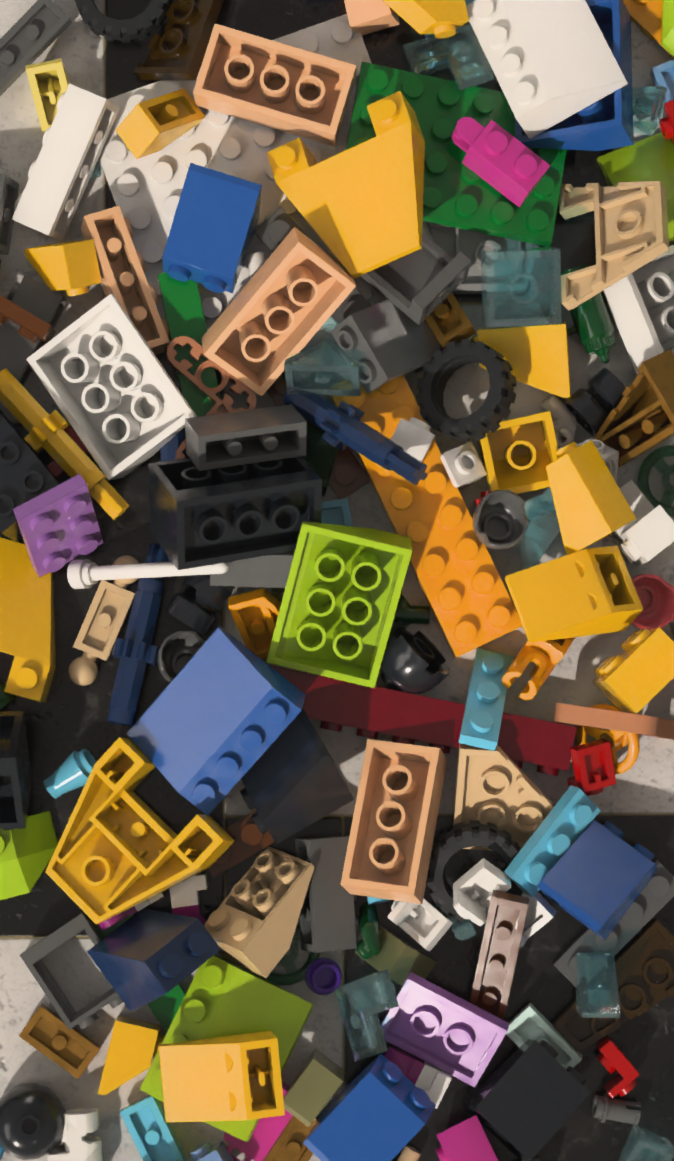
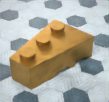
M671 349L642 362L637 370L639 374L633 383L626 387L622 393L624 397L617 408L611 410L593 438L619 451L618 468L638 458L674 435V354Z

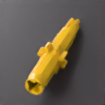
M7 368L1 370L0 401L29 432L24 440L37 453L44 448L71 478L80 474L88 486L90 496L113 520L121 516L130 505L106 480L103 472L64 431L70 424L57 410H54L49 415Z

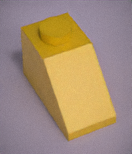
M383 0L419 34H434L435 38L438 39L454 36L456 30L469 21L465 0Z
M185 88L138 103L118 126L116 132L135 158L139 159L161 151L199 124L205 116L199 107L196 106Z
M94 239L57 242L24 249L25 257L51 291L66 290L67 296H75L89 293L88 286L102 283Z
M121 1015L116 1018L98 1094L107 1095L150 1068L159 1050L158 1045H161L165 1036L160 1035L161 1025Z

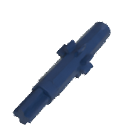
M294 383L286 390L284 404H292L302 417L326 431L321 437L323 441L333 447H338L342 451L348 445L374 463H377L386 470L394 471L414 485H418L420 479H426L428 475L425 472L427 465L406 453L393 440L362 422L360 419L364 415L363 411L344 401H341L338 407L300 383Z
M150 543L146 563L167 562L168 555L161 545ZM163 577L139 578L125 640L120 638L115 640L112 655H114V658H119L120 661L110 700L107 722L128 727L133 726L147 664L156 666L158 657V646H153L152 640L165 586Z

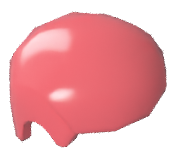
M648 573L633 576L631 579L643 610L631 624L637 628H647L648 630L658 627L664 628L674 620V587L654 574Z

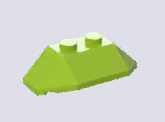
M51 811L27 816L26 828L0 829V900L30 893L51 860L58 845Z

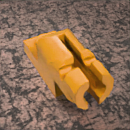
M575 637L529 643L527 639L502 677V684L508 690L515 679L520 677L530 662H534L536 665L529 674L532 679L528 681L518 696L523 700L533 699L556 664L565 655Z

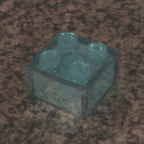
M556 247L481 250L483 324L486 327L562 324L560 249Z

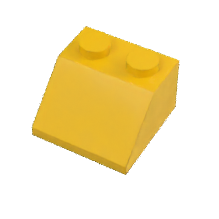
M550 411L502 421L499 423L500 427L494 433L489 431L486 433L487 437L478 440L481 459L487 473L486 477L491 492L495 490H510L515 494L550 487L546 466L559 459L555 453L558 451V445Z

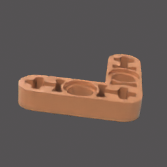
M180 336L170 342L166 354L170 366L215 404L205 416L245 411L242 407L238 408L237 411L231 407L233 399L226 393L223 400L216 396L224 390L228 380L235 384L229 389L236 396H240L242 393L247 395L248 398L245 403L249 408L246 410H252L256 407L257 399L254 391L206 357L203 353V347L194 339ZM188 345L191 348L189 355L196 362H198L200 356L207 360L199 365L194 376L188 372L193 368L189 361L183 359L179 363L175 360L177 352L174 348L176 346L184 348ZM207 368L217 369L222 376L221 384L214 388L205 386L201 381L202 371ZM186 439L177 449L175 460L186 458L182 453L186 449Z
M556 703L555 722L674 740L673 720Z

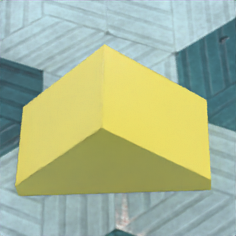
M61 58L25 66L43 133L52 125L57 113L58 100L66 92L70 83L67 70Z

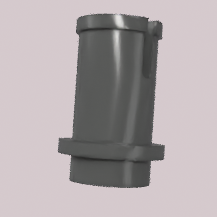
M603 1093L602 1096L595 1095L592 1104V1117L598 1118L600 1123L611 1120L637 1126L641 1116V1111L637 1109L641 1108V1102L611 1098L607 1093Z

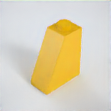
M566 321L478 328L477 336L471 337V340L474 342H483L502 354L503 358L511 364L513 370L510 372L516 377V381L562 398L571 397ZM479 363L481 368L486 369L482 363Z
M592 440L580 447L574 441L555 452L559 459L547 465L546 470L567 555L587 547L637 519Z

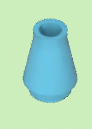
M82 749L79 752L73 751L54 773L44 780L47 791L52 797L57 799L67 792L84 786L97 761L86 749Z

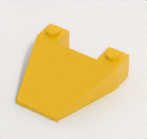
M401 91L367 106L376 137L322 162L317 163L315 156L300 137L267 152L276 184L353 278H357L422 249L425 140L416 114Z
M0 537V652L14 656L4 692L38 702H46L56 669L53 573H47L39 578L32 566L25 544Z
M119 737L94 764L45 871L95 924H100L209 869L235 841L210 815L197 814L177 835L134 792L155 766L132 739Z

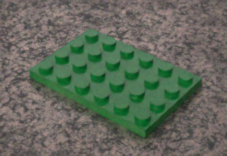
M361 63L345 150L376 137L367 106L401 91L416 114L425 140L423 221L545 247L551 245L567 149L529 148L551 166L541 182L519 208L465 166L462 161L466 152L452 141V132L458 120L463 117L473 118L484 128L493 120L515 137V116L503 92L372 63Z

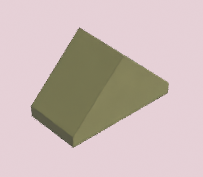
M379 924L383 944L382 950L379 955H373L372 958L364 960L385 977L400 985H403L409 972L426 980L437 961Z
M315 1048L283 1096L284 1109L309 1127L344 1082L345 1071Z

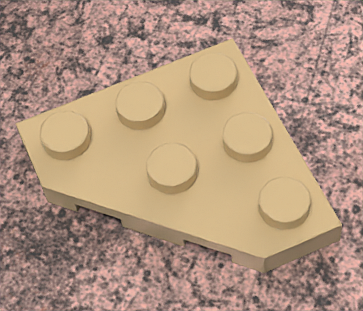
M459 743L453 825L461 822L462 825L470 824V821L473 820L480 821V824L487 825V822L497 825L500 831L505 829L512 835V840L514 842L517 841L520 849H522L555 805L498 745L495 751ZM471 846L463 848L471 850L493 851L488 847Z

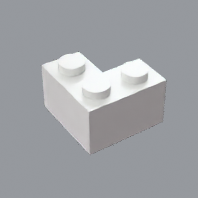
M631 479L620 490L637 519L612 532V535L620 543L618 548L622 557L629 564L635 562L637 566H640L650 561L674 542V521L661 505L654 508Z

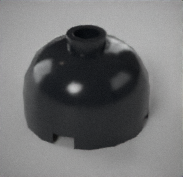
M399 620L391 628L381 663L383 671L381 678L393 690L400 688L407 693L415 694L428 692L439 685L450 674V668H442L441 665L446 659L422 632L418 630L413 635L406 630L411 624Z
M37 1083L19 1084L7 1091L0 1098V1147L10 1156L22 1160L39 1159L52 1152L61 1142L64 1130L63 1114L66 1111L60 1098L50 1088Z

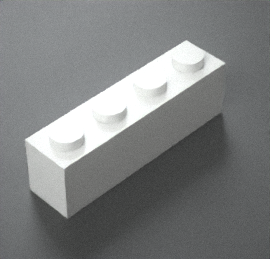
M69 83L66 92L58 100L57 113L53 123L44 133L43 146L39 156L29 168V179L25 189L15 201V212L12 220L63 242L120 107L103 97Z

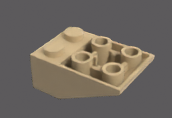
M269 846L263 853L257 856L251 868L233 886L229 895L211 913L208 921L204 924L206 930L221 949L218 952L223 958L265 978L268 977L290 949L313 874L314 866L312 863Z

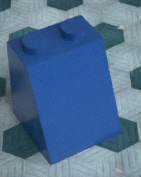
M190 163L162 257L163 272H167L171 278L178 281L187 282L192 280L201 283L206 289L216 293L224 291L233 293L252 241L254 230L260 218L262 185Z
M594 820L540 881L537 887L547 898L606 941L658 868L652 862L655 855L639 843H636L634 847L630 846L622 840L625 834L608 821L601 825Z
M380 1054L325 1107L303 1144L321 1161H392L426 1124L436 1105L430 1100L424 1090L416 1087L402 1074V1071L395 1063L390 1062Z

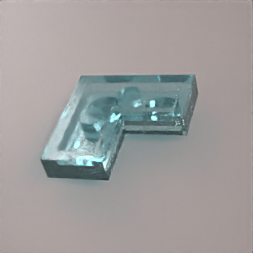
M471 24L461 26L456 30L454 36L438 39L433 35L403 45L405 57L413 73L429 75L450 68L459 90L494 80L493 70Z
M387 969L338 987L335 990L355 1062L388 1051L385 1034L377 1014L398 1007L399 1004L394 984Z

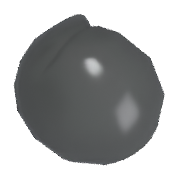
M495 490L483 497L474 509L472 518L473 529L478 540L493 550H508L521 542L529 525V519L524 509L525 501L510 490Z
M179 630L164 639L158 651L157 663L161 674L168 682H171L205 642L197 632L193 630Z

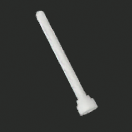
M89 559L72 560L69 563L67 578L72 588L86 589L91 588L93 584H97L99 580L223 574L228 571L229 564L225 562L177 570L172 562L98 566Z

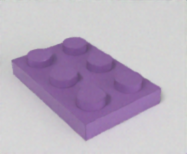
M80 474L13 509L30 561L39 578L47 573L60 570L66 563L81 555L90 554L97 546L104 543L88 486Z
M409 972L380 1024L376 1036L475 1087L505 1037L509 1023Z

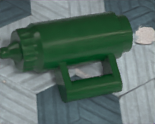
M588 264L570 268L562 272L560 276L586 268ZM561 291L539 300L546 323L561 322L554 302L561 299ZM600 292L576 308L569 310L574 327L567 329V337L577 333L580 343L585 347L586 353L588 355L596 354L600 357L602 363L606 364L610 360L609 350L616 345V341L614 338L615 330L604 298Z

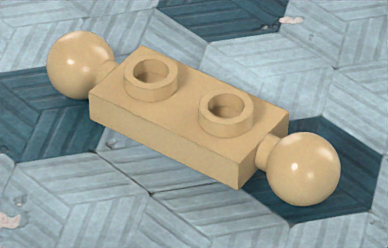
M125 555L117 558L113 565L138 564L139 562L134 557ZM138 578L117 579L113 581V584L101 580L73 645L74 648L83 651L82 656L74 659L68 669L69 677L75 684L86 686L95 681L98 674V668L95 663L97 657L105 661L109 660L114 649L115 640L120 635L134 601L135 593L126 590L128 584L134 583Z

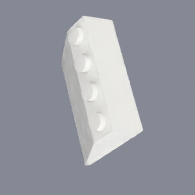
M475 0L466 6L469 22L516 120L529 139L628 84L586 0Z
M671 245L667 252L603 290L637 375L639 374L637 370L642 362L669 349L674 354V245Z
M113 294L108 295L26 359L108 480L124 478L151 458L185 427V418L196 417L194 411Z

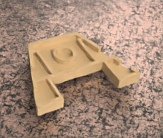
M661 181L618 182L617 186L601 187L599 183H586L585 187L575 188L571 184L561 185L559 213L566 220L594 211L596 264L561 275V303L567 310L576 308L669 250L666 188Z

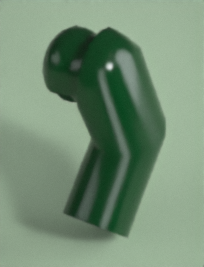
M401 591L394 621L396 623L400 620L409 624H430V606H411Z
M367 903L359 908L360 929L363 940L357 942L356 948L358 954L363 959H370L373 955H379L383 947L377 908L373 904Z

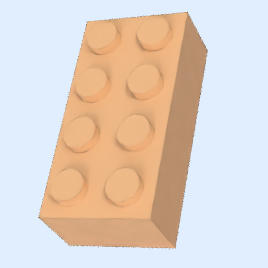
M214 24L193 96L196 106L335 147L356 80V65Z
M294 227L201 338L203 353L250 389L263 396L356 287L355 280L340 261Z
M367 739L340 884L350 894L423 904L447 766V758L440 748Z

